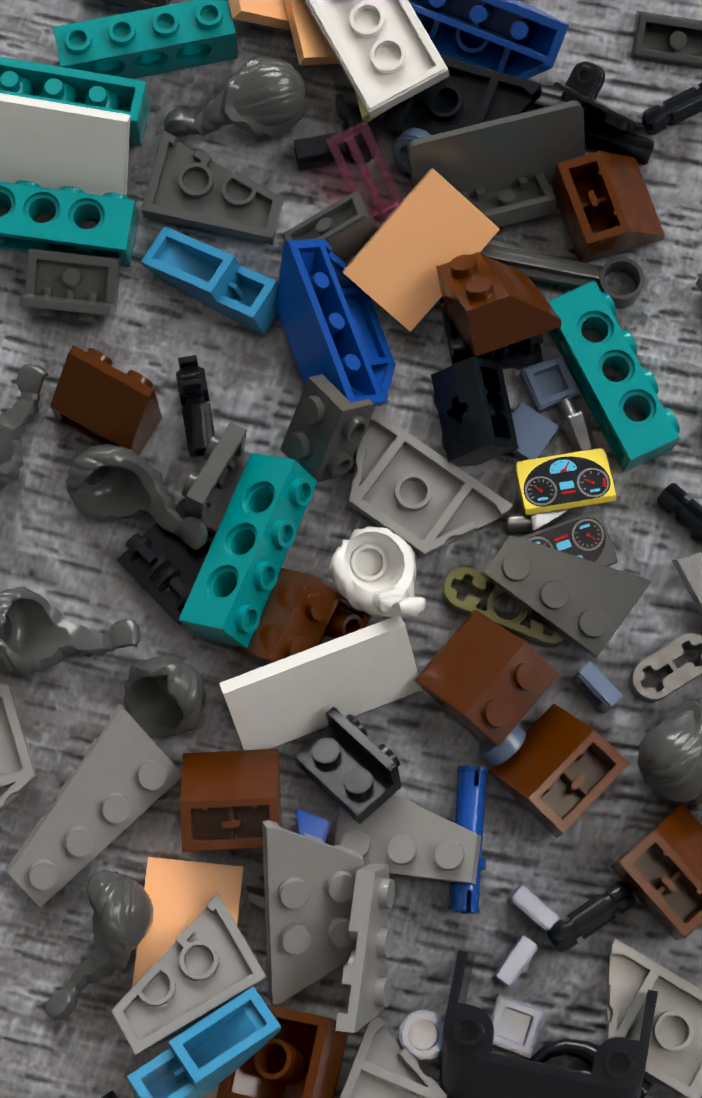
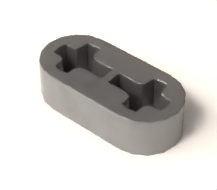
M694 633L682 635L642 660L632 670L629 677V686L632 693L643 702L655 703L702 674V636ZM682 645H685L689 650L697 648L700 651L701 655L696 659L698 667H695L692 662H688L677 669L673 662L684 653ZM663 668L666 669L669 675L658 683L661 691L657 692L653 687H648L647 689L642 687L640 682L645 678L643 670L647 669L650 674H655Z

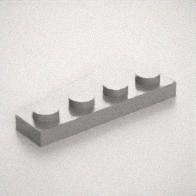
M120 704L117 705L109 717L111 720L98 739L95 738L85 752V758L70 779L66 780L57 793L58 797L47 814L40 818L6 868L7 873L40 908L182 778V772Z

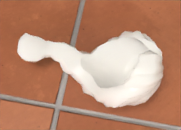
M368 526L364 529H356L351 534L349 540L343 539L341 547H338L333 554L330 563V574L333 577L334 587L343 597L348 599L352 607L365 611L374 617L401 616L404 618H418L420 613L425 610L426 599L414 596L416 561L415 553L411 546L388 528Z

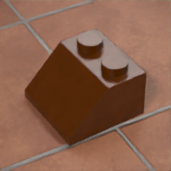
M477 252L471 255L457 256L451 262L436 267L445 312L475 357L562 326L560 317L529 276L497 260Z
M473 610L414 681L481 743L499 747L559 673L525 641L479 611Z
M267 1005L281 1025V1030L242 1066L219 1084L216 1097L334 1098L349 1032L335 1031L337 1020L329 1017Z

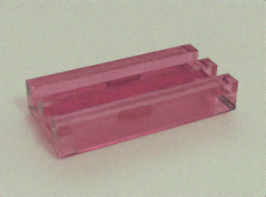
M366 120L325 140L351 194L357 191L358 188L338 147L339 143L346 141L375 206L369 208L373 217L400 205L403 200ZM362 134L388 190L390 199L383 201L355 141V135Z

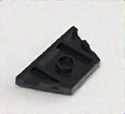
M441 56L449 70V77L388 109V128L391 135L399 137L409 128L423 129L430 135H435L520 114L540 98L542 93L541 84Z

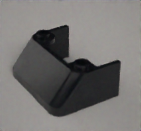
M458 950L444 1021L439 1084L441 1089L447 1094V1098H640L658 991L648 989L640 1040L614 1037L604 1041L595 1053L592 1073L590 1074L491 1052L494 1039V1025L490 1016L483 1009L466 1004L474 956L469 952Z

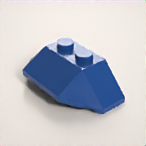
M409 0L441 56L526 80L553 68L569 24L518 0Z
M324 238L287 241L283 245L276 310L304 385H306L308 377L323 374L350 402L370 399L376 406H382L387 402V391L390 387L396 364L370 297L342 273L347 264L331 252L332 247Z

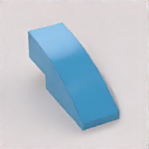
M164 226L141 260V264L145 268L190 297L265 335L278 314L276 310L278 282L241 266L234 255Z
M253 986L170 1040V1048L128 1075L127 1079L130 1089L136 1098H201L269 1042L281 1030V1025Z

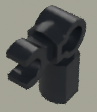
M342 93L337 94L335 109L339 118L344 121L342 125L344 135L338 136L337 132L293 140L299 171L342 163L344 158H348L356 164H366L375 158L378 141L377 132L373 128L371 121L364 125L359 105L354 108L347 107L344 104Z
M196 355L179 357L180 370L176 372L181 405H187L182 408L188 451L190 457L204 456L211 438L215 435L210 403H205L210 402L205 369L198 366Z

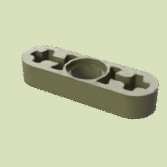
M460 567L447 575L442 594L445 603L452 610L469 616L473 610H477L512 634L543 647H556L567 639L557 630L551 636L545 635L543 633L544 625L532 619L528 628L521 626L529 610L521 603H519L520 613L517 617L510 620L499 617L494 610V602L498 597L508 594L482 576V572L469 567ZM463 579H467L472 582L471 590L473 592L484 595L486 586L494 590L490 593L485 611L477 608L482 599L473 595H467L464 601L456 598L457 590L451 587V585H460Z

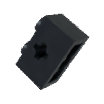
M472 356L431 375L434 389L433 398L438 409L443 434L442 444L446 451L448 462L477 466L519 449L501 362Z

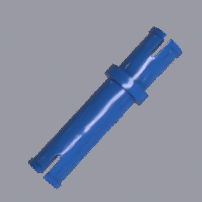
M470 765L457 767L458 784L455 823L482 837L476 885L451 882L449 912L458 913V911H461L463 914H479L480 910L478 908L481 871L486 870V860L482 859L486 778L488 774V769L485 767H478V770H475L476 766Z

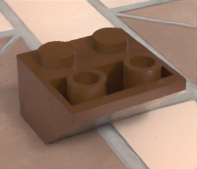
M597 151L557 163L551 187L579 262H591L664 240L665 234L635 157Z
M73 345L68 352L50 405L56 420L99 444L123 446L133 450L139 456L162 419L155 390L152 389L153 383L136 371L129 370L125 374L112 367V360L96 349L89 348L85 352Z
M281 568L277 583L270 593L260 617L259 625L254 631L248 648L236 646L235 650L263 667L363 629L367 626L371 616L365 611L352 607L345 597L312 574Z
M553 703L526 731L525 741L517 752L504 763L493 765L488 772L549 832L558 838L564 834L630 763L593 728Z
M279 749L183 753L180 797L182 852L263 848L262 821L270 820L276 822L282 828Z
M680 803L610 866L674 940L686 938L702 924V825L683 803Z

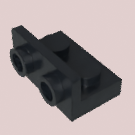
M332 707L326 712L328 726L293 756L296 765L356 822L361 824L402 787L398 770L400 762L386 745L380 744L377 747L367 737L366 729L357 718L351 714L345 717L335 707Z

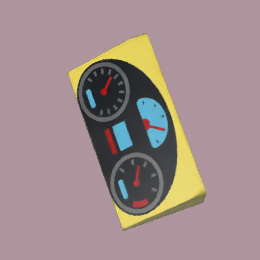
M602 448L523 460L515 464L516 490L525 515L616 501V492L607 455Z

